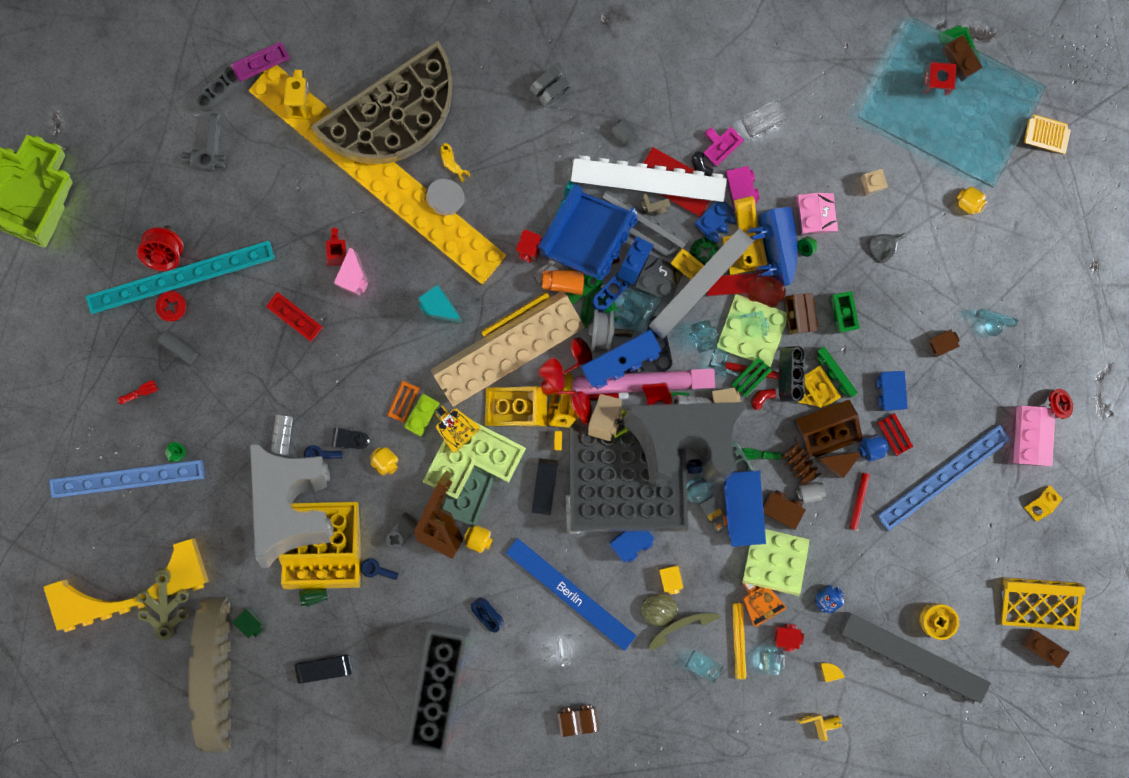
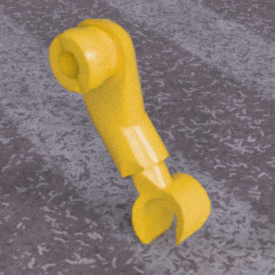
M444 143L443 146L441 145L440 154L444 166L454 174H458L461 182H465V179L461 176L466 174L470 178V172L462 170L454 161L453 151L449 144Z

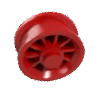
M165 225L164 228L154 227L143 233L141 243L137 249V255L140 261L147 267L158 271H169L176 268L179 264L184 244L182 239L171 231V226Z

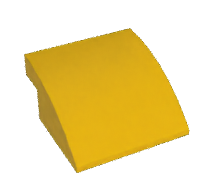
M293 503L292 509L298 512H309L311 510L325 512L327 519L330 518L331 524H333L334 536H330L331 543L300 546L278 557L282 565L281 585L283 589L360 588L359 503Z

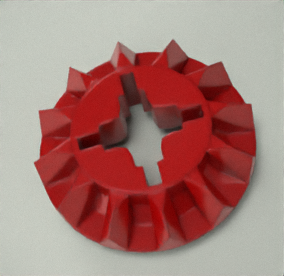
M168 291L158 297L155 307L160 318L173 322L180 320L185 314L187 305L185 298L175 291ZM168 301H170L171 303H177L176 306H174L175 312H173L172 310H166L169 307Z
M1056 389L1050 392L1051 396L1048 397L1050 404L1048 406L1052 408L1051 413H1055L1056 418L1066 419L1070 417L1073 412V402L1070 395L1063 389Z

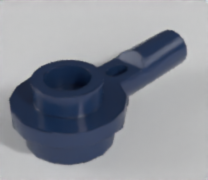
M315 445L307 447L304 451V458L342 459L343 456L342 451H322L320 447Z
M699 459L689 460L688 464H686L688 473H701L702 462Z
M373 558L365 559L360 568L362 574L366 577H374L378 574L397 580L399 574L380 567L377 560Z

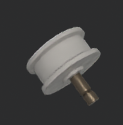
M595 309L593 324H589V336H592L591 351L604 349L608 353L611 350V342L614 336L633 338L634 330L615 328V324H613L614 311L602 313Z

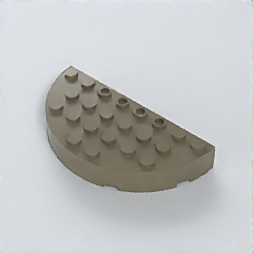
M439 41L435 42L311 126L313 133L333 152L360 163H392L419 152L439 133L446 121L451 106L452 74L443 47Z
M204 597L199 603L202 608L196 611L191 637V647H194V654L189 659L190 710H194L195 717L191 718L194 740L197 748H200V752L221 753L228 752V749H231V737H228V730L231 729V718H228V710L231 709V699L228 698V691L231 689V680L228 679V671L231 670V661L228 660V652L231 650V642L228 640L231 623L227 620V613H230L231 605L230 602H227V597Z

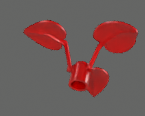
M577 337L571 343L572 354L577 360L575 365L563 372L561 363L556 358H551L541 366L538 374L546 379L541 382L544 394L550 395L556 392L558 395L571 394V404L574 411L582 422L588 425L592 413V406L588 396L583 391L576 393L575 391L562 390L565 386L564 375L578 366H583L592 361V353L588 344L581 337Z

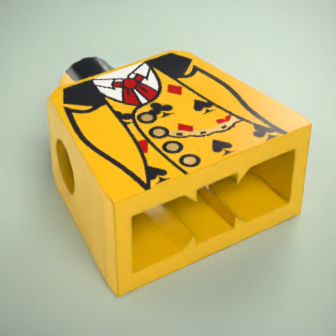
M294 70L293 77L286 79L284 107L289 118H308L309 85L307 79L304 78L305 72L303 70Z
M441 406L434 413L441 420L436 428L454 453L481 429L478 424L456 408L449 413Z

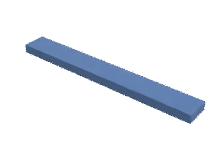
M1000 424L876 516L887 531H890L1011 440Z
M194 460L49 479L51 498L205 479L203 460Z

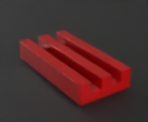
M895 413L877 422L895 456L914 447ZM891 419H893L896 427L898 428L907 446H904L903 442L901 441L898 433L896 432L893 424L890 421ZM884 423H887V425L889 426L892 434L894 435L897 443L901 448L900 450H898L895 446L892 438L890 437L887 429L884 426Z

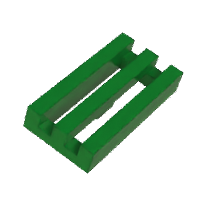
M757 357L731 384L746 397L772 369L760 357ZM758 363H760L761 365L741 385H739L738 383ZM765 368L766 370L746 390H744V388Z

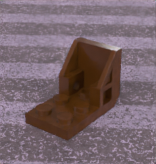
M446 470L438 481L414 533L418 542L453 559L463 542V537L452 514L440 508L445 500L446 493L453 483L450 480L453 473Z

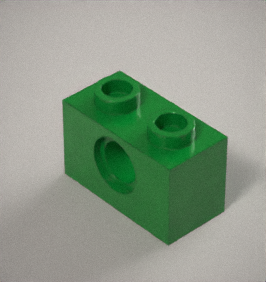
M849 291L830 296L837 334L860 329L853 292Z

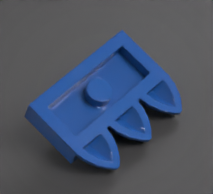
M725 200L724 202L717 201L694 225L708 239L719 242V234L716 230L728 233L726 222L737 224L736 216L733 213L735 210Z

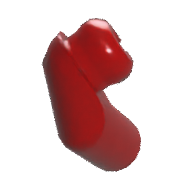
M776 389L757 391L751 400L752 408L760 410L766 399L776 398Z

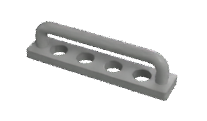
M607 190L603 195L604 201L630 211L634 207L640 222L674 243L671 249H666L633 227L630 229L629 234L634 238L638 236L654 244L652 249L666 257L674 256L680 248H684L687 244V239L613 192Z

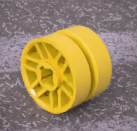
M931 603L921 611L919 624L923 632L928 636L938 640H946L957 632L959 617L950 606L942 603ZM939 618H941L942 621H940L938 625L936 622H938Z

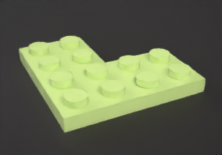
M478 424L481 429L456 453L451 451L445 440L443 441L423 482L435 488L446 470L453 473L450 479L453 483L446 494L455 499H458L474 466L510 482L526 448Z

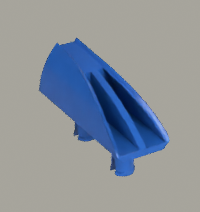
M782 207L757 215L760 227L749 228L747 232L756 233V235L750 237L752 240L763 238L769 264L757 266L756 271H765L757 276L762 278L772 275L775 289L790 285L793 282L797 265V236L792 207Z

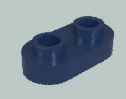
M477 598L471 604L472 612L489 631L496 633L504 626L503 618L486 599Z

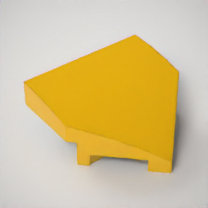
M819 365L805 374V393L803 399L798 403L822 408L827 407L842 396L823 367Z

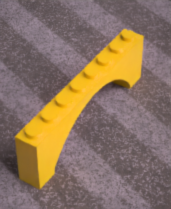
M193 538L174 544V551L167 566V569L171 572L170 581L167 583V595L174 593V596H176L177 592L181 589L193 588V591L204 588V583L209 581L196 539ZM161 576L159 579L165 580L166 578ZM67 579L43 586L57 631L63 629L64 633L76 629L75 625L82 623V626L93 624V619L99 617L101 621L111 618L112 613L119 611V614H124L131 611L130 607L137 605L139 609L148 606L146 603H140L137 600V596L122 601L96 599L76 590L68 584ZM155 583L147 591L153 599L159 602V584ZM141 594L140 597L146 598V595Z

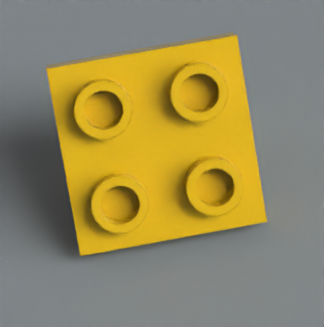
M746 233L749 237L756 235V233ZM731 236L722 238L723 245L731 238ZM762 238L753 240L754 242L728 269L729 275L755 271L757 266L767 265Z

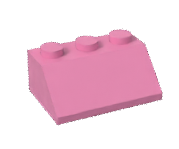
M1016 406L1013 464L1052 466L1055 413H1051L1052 408Z

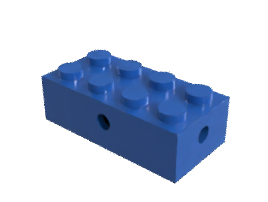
M649 330L581 366V370L591 389L596 387L599 390L608 384V380L613 378L616 381L625 375V371L630 369L633 372L642 366L641 363L645 360L650 363L659 358V353L662 350L652 331ZM619 359H624L625 364H620Z

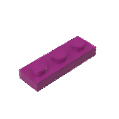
M280 41L234 62L230 66L238 81L242 82L289 60L290 57Z

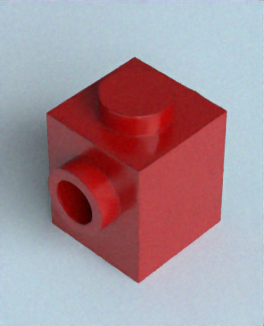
M785 623V626H776L774 639L776 647H783V651L794 652V649H799L800 645H803L804 633H801V629L797 628L796 624Z

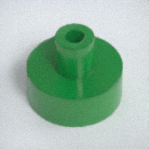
M809 236L802 238L797 244L799 252L805 257L813 255L817 251V241Z
M177 442L169 443L165 450V455L170 462L181 461L186 454L185 447Z

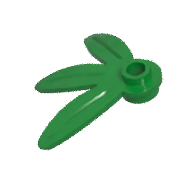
M586 275L584 278L582 295L565 293L572 305L584 296L581 307V321L585 326L584 329L589 326L595 311L592 307V299L602 289V281ZM590 279H595L597 283L591 285L589 281ZM606 295L601 300L598 299L600 305H604L603 303L608 298ZM613 302L605 312L610 313L614 311V321L618 322L620 321V314L617 305Z

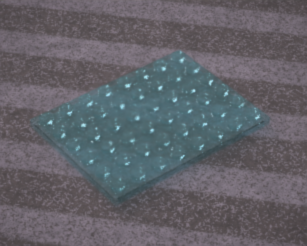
M911 16L858 118L994 188L1047 86L971 47L983 67L978 73L963 82L960 81L956 74L955 89L948 96L944 95L945 89L931 88L926 94H922L924 69L930 62L949 63L942 49L946 44L955 40V38ZM943 70L939 71L937 78L940 81H945L946 72Z

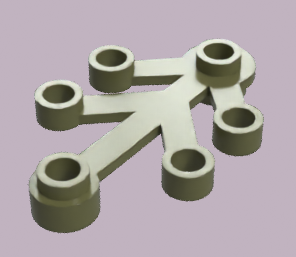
M159 568L154 577L156 583L159 584V603L149 595L147 590H140L137 594V600L140 603H146L160 615L159 621L150 614L148 608L143 607L138 611V618L151 624L155 628L156 637L161 640L170 639L174 635V627L181 620H186L189 617V609L181 607L178 609L177 615L168 621V614L181 602H186L189 593L187 590L181 589L169 603L167 602V583H169L171 578V572L167 568ZM164 576L166 579L160 580L159 577ZM144 594L146 598H141L140 595ZM180 594H185L186 597H185V598H181L179 595H180ZM184 611L187 615L182 616L180 612ZM145 612L147 616H142L140 613ZM161 630H167L168 633H162Z

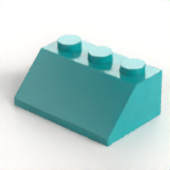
M438 285L418 298L421 301L418 305L427 317L431 316L433 319L459 324L463 322Z

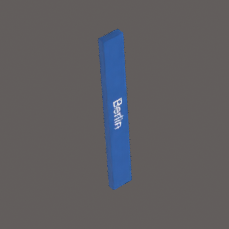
M519 538L507 550L506 554L621 649L625 651L635 639L636 635Z

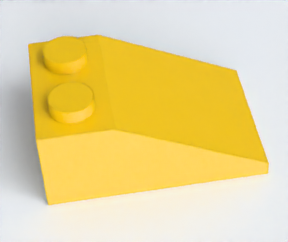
M538 386L486 388L485 426L547 427V395Z

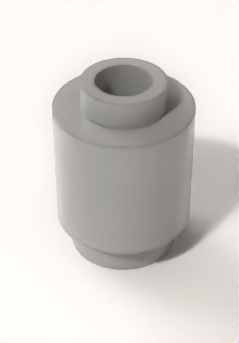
M812 482L799 485V489L796 490L798 501H802L803 504L820 501L826 497L823 483Z

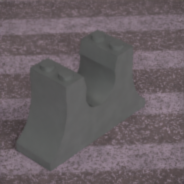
M745 402L631 406L623 418V424L625 428L636 436L644 450L650 485L656 484L657 487H663L671 482L678 472L679 457L677 449L680 448L691 449L698 454L702 462V473L706 482H713V484L724 483L735 470L732 434L736 421L745 411Z

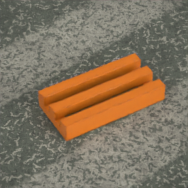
M402 380L387 416L405 423L420 388ZM407 386L408 388L396 415H394L393 412L404 387ZM414 389L415 391L411 397V400L407 406L403 418H401L400 415L408 399V396L411 390Z

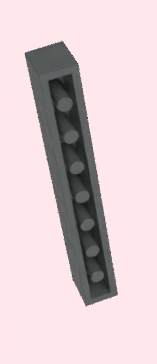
M848 612L839 631L843 635L842 639L852 644L853 641L860 643V648L868 652L872 649L878 652V657L886 661L890 658L895 661L894 665L902 669L908 667L912 669V674L920 678L924 675L930 678L928 682L938 687L942 684L947 687L946 691L954 695L960 693L964 695V700L972 704L975 701L980 704L982 703L991 682Z

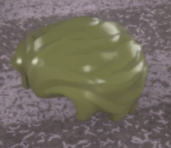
M656 594L647 597L642 602L640 612L647 623L655 626H665L673 621V618L677 615L678 608L676 601L672 597Z

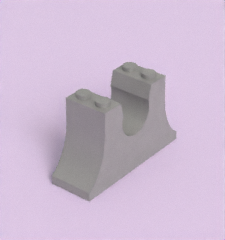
M258 444L250 445L255 557L260 567H270L275 559L291 549L304 545L331 543L330 536H334L333 524H331L330 518L327 519L325 512L314 510L298 512L292 509L293 501L299 494L306 491L316 492L327 488V481H330V471L327 463H324L322 457L300 459L278 457L268 453Z

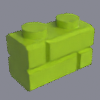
M422 394L404 427L422 437L441 403Z

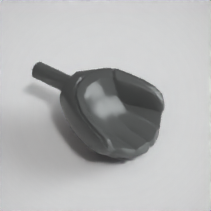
M905 233L896 237L890 234L875 235L870 242V251L873 257L881 263L890 260L897 251V241L905 238Z

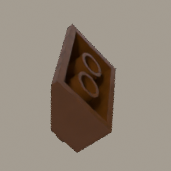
M850 399L796 419L798 432L805 451L809 455V460L857 443L863 439L858 413Z

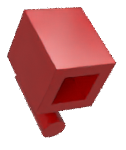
M336 227L331 229L330 240L326 241L325 244L326 266H341L347 255L345 240H339V230Z

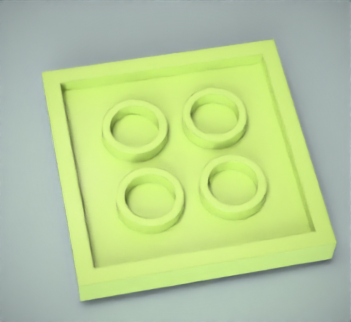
M735 294L716 348L752 362L757 357H760L771 367L788 320L787 312Z
M765 529L766 544L749 545L742 583L799 596L810 539Z

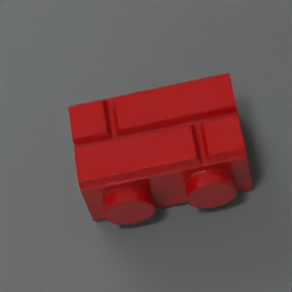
M525 229L522 231L521 241H518L516 251L519 254L520 260L531 263V261H537L539 256L538 246L542 238L539 234Z

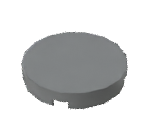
M438 179L432 182L426 193L428 205L435 209V212L442 215L455 214L462 207L465 198L461 187L449 179Z

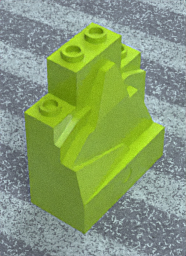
M26 135L17 153L10 148L3 149L0 147V230L42 248H46L65 208L63 203L73 183L69 174L59 169L65 158L60 145L44 142V139L36 135L33 137Z

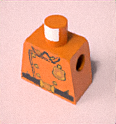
M743 583L748 593L742 596V600L754 627L759 626L787 609L771 589Z

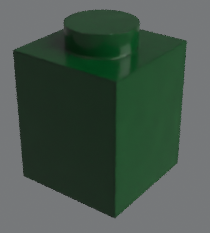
M250 607L246 608L232 622L248 639L252 636L256 638L264 630L262 626L265 624Z

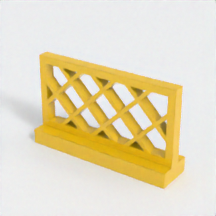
M1004 577L1003 585L1005 587L1001 625L1079 631L1082 596L1085 595L1086 588L1081 583ZM1009 592H1018L1021 597L1012 604L1009 601ZM1035 593L1040 599L1031 605L1026 598L1030 594ZM1050 595H1056L1059 601L1050 607L1045 599ZM1070 596H1076V604L1069 608L1064 601ZM1024 600L1029 605V608L1020 614L1015 607ZM1044 602L1049 609L1039 615L1034 608ZM1063 603L1068 610L1059 617L1054 609ZM1012 609L1019 615L1013 621L1006 620L1007 613ZM1033 610L1038 618L1033 622H1027L1024 616ZM1052 611L1057 619L1052 623H1046L1043 618ZM1071 613L1074 616V625H1066L1062 620Z

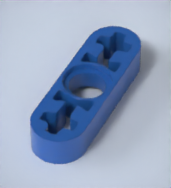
M616 274L592 299V307L598 309V312L605 311L631 283L624 281L621 284L619 281L621 278L617 277ZM609 285H616L619 289L618 293L612 294L609 291ZM606 295L608 298L603 303L604 305L599 306L597 304L599 302L598 299L601 300Z

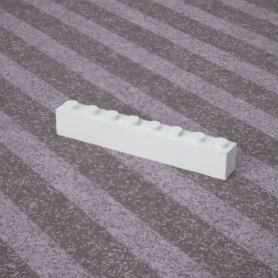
M579 155V159L574 158L571 181L724 202L727 179L723 178V174L712 173V177L704 176V172L693 171V174L685 173V169L674 168V171H666V167L656 165L654 169L647 168V164L636 163V166H628L626 161L617 160V163L613 164L609 163V159L598 158V161H591L589 156Z

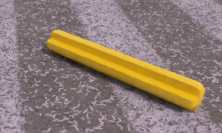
M738 602L732 604L735 676L737 679H746L743 604Z

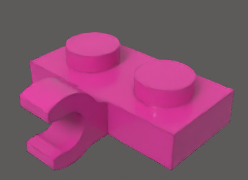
M710 127L704 134L713 144L703 154L716 167L744 140L732 127L722 136H719Z

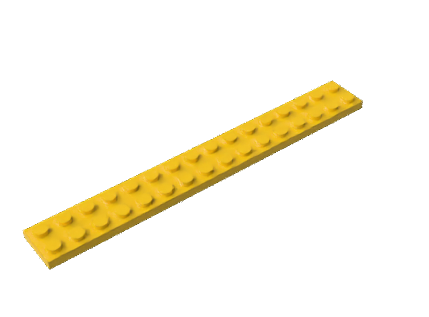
M278 65L264 71L248 90L252 95L480 284L483 285L507 257L505 253L456 213L453 215H442L435 212V209L427 203V189L395 162L386 164L360 163L344 158L326 147L313 133L311 126L333 111L309 92L308 118H289L284 107L286 79L291 76Z

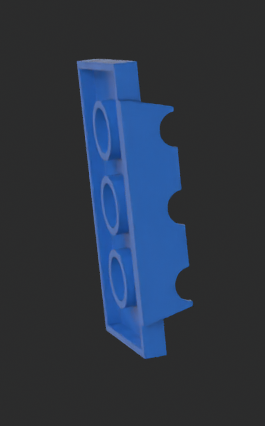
M760 470L732 472L726 482H724L729 538L731 537V547L766 544Z

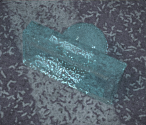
M983 308L977 310L975 316L987 320L985 331L990 336H999L1004 326L1012 328L1016 327L1018 323L1017 318Z

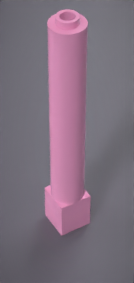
M714 369L624 373L625 375L616 381L613 378L608 380V384L599 390L596 387L591 389L585 376H576V380L572 381V391H576V393L583 391L586 395L644 392L642 385L667 383L670 390L715 388Z

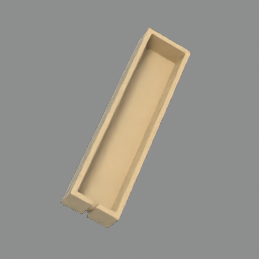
M559 292L432 368L431 371L449 402L454 407L584 329L585 326L564 292Z

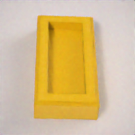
M750 196L734 200L738 229L740 228L747 233L749 228H757L754 197Z

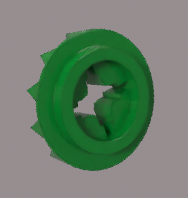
M703 237L692 244L690 254L705 266L709 258L706 256L698 257L702 252L700 246L705 250L712 248L708 253L710 259L718 252L719 246L715 241Z

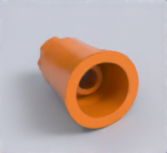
M577 270L542 271V289L582 295L584 273Z

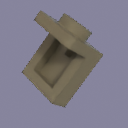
M647 193L643 194V199L640 200L642 210L647 211L648 215L667 213V209H670L671 206L669 199L650 204Z

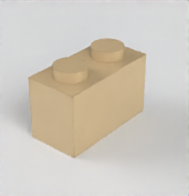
M600 394L589 424L588 435L611 441L612 436L617 434L619 428L617 421L622 419L624 414L622 410H625V408H622L621 399Z

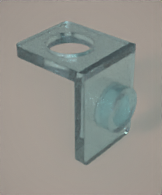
M763 311L739 316V319L758 316L763 338L768 336L766 329H769L767 317L764 318Z
M715 347L708 367L716 370V374L727 377L728 374L738 376V373L725 368L730 353L722 348ZM719 353H722L723 360L718 364L716 357Z
M695 650L685 665L686 668L705 677L712 683L716 682L723 669L722 665ZM716 667L715 674L710 676L712 668Z

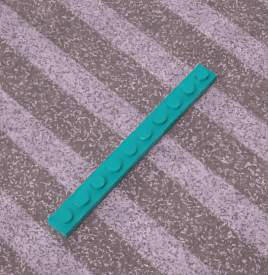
M265 241L86 295L85 297L90 314L93 315L276 259L271 242Z

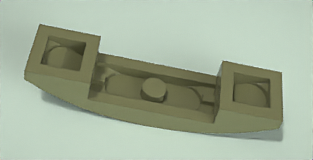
M697 612L682 616L672 621L669 625L664 626L651 639L648 647L651 651L668 643L665 635L696 620H700L701 625L704 626L719 619L720 616L716 612Z

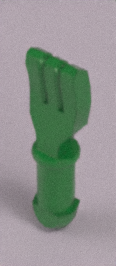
M743 448V452L748 460H757L762 457L763 460H781L783 456L779 451L769 452L763 450V452H760L753 448Z

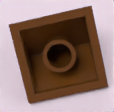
M860 452L818 457L816 462L836 477L844 478L860 457Z

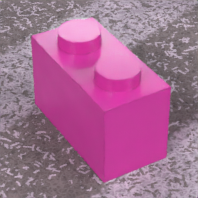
M749 166L726 171L725 178L727 179L726 182L733 209L735 210L734 200L750 196L754 197L756 206L757 200H760L758 189H754L753 181H755V175L753 170H750Z

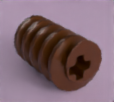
M797 442L784 452L781 459H789L786 466L793 465L790 472H798L795 479L801 477L802 480L799 484L802 485L811 482L821 473L815 474L818 469L817 466L811 467L813 460L806 461L809 455H802L805 449L803 447L797 449L800 442Z

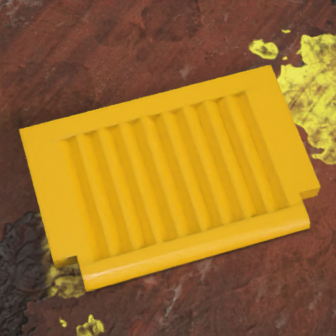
M1034 114L1033 118L1028 120L1024 143L1066 154L1070 130L1067 129L1068 124Z

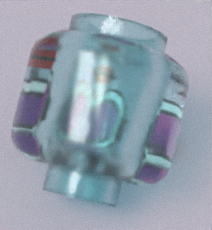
M698 475L687 482V496L692 503L700 504L712 496L711 489L714 486L711 482H706L701 475Z
M766 646V650L761 651L759 654L760 669L764 671V674L779 675L780 671L784 670V652L778 650L776 646Z

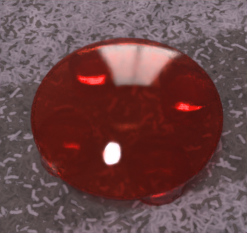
M759 276L752 279L747 288L749 300L757 301L771 308L776 307L786 294V289L782 282L770 276Z

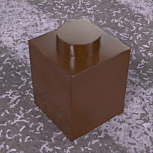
M952 329L927 340L935 357L960 347L958 344L960 342L959 337Z

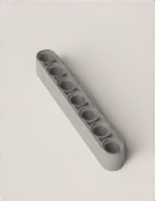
M739 228L648 327L663 339L754 241Z

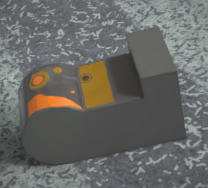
M714 495L698 504L717 534L728 528L727 517Z

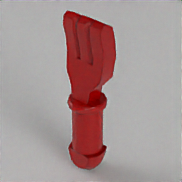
M154 380L142 384L137 391L133 390L126 395H121L117 402L123 405L135 398L138 399L140 395L146 396L158 391Z

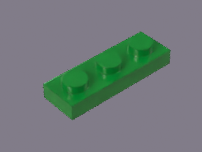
M825 346L816 351V359L822 366L825 364L828 368L827 374L833 381L836 380L840 385L838 388L843 396H848L849 398L855 396L858 393Z

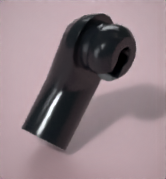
M695 152L691 160L694 170L704 172V176L711 177L714 169L705 165L702 152Z

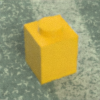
M673 565L659 568L664 593L668 592L669 595L680 593L679 589H683L679 566Z

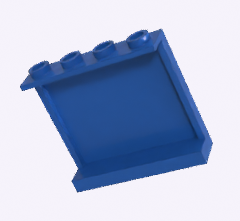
M574 184L538 246L541 256L602 281L603 277L609 273L612 261L618 257L621 245L627 241L630 229L637 223L638 216L636 210L632 207L629 211L586 194L582 191L581 186Z

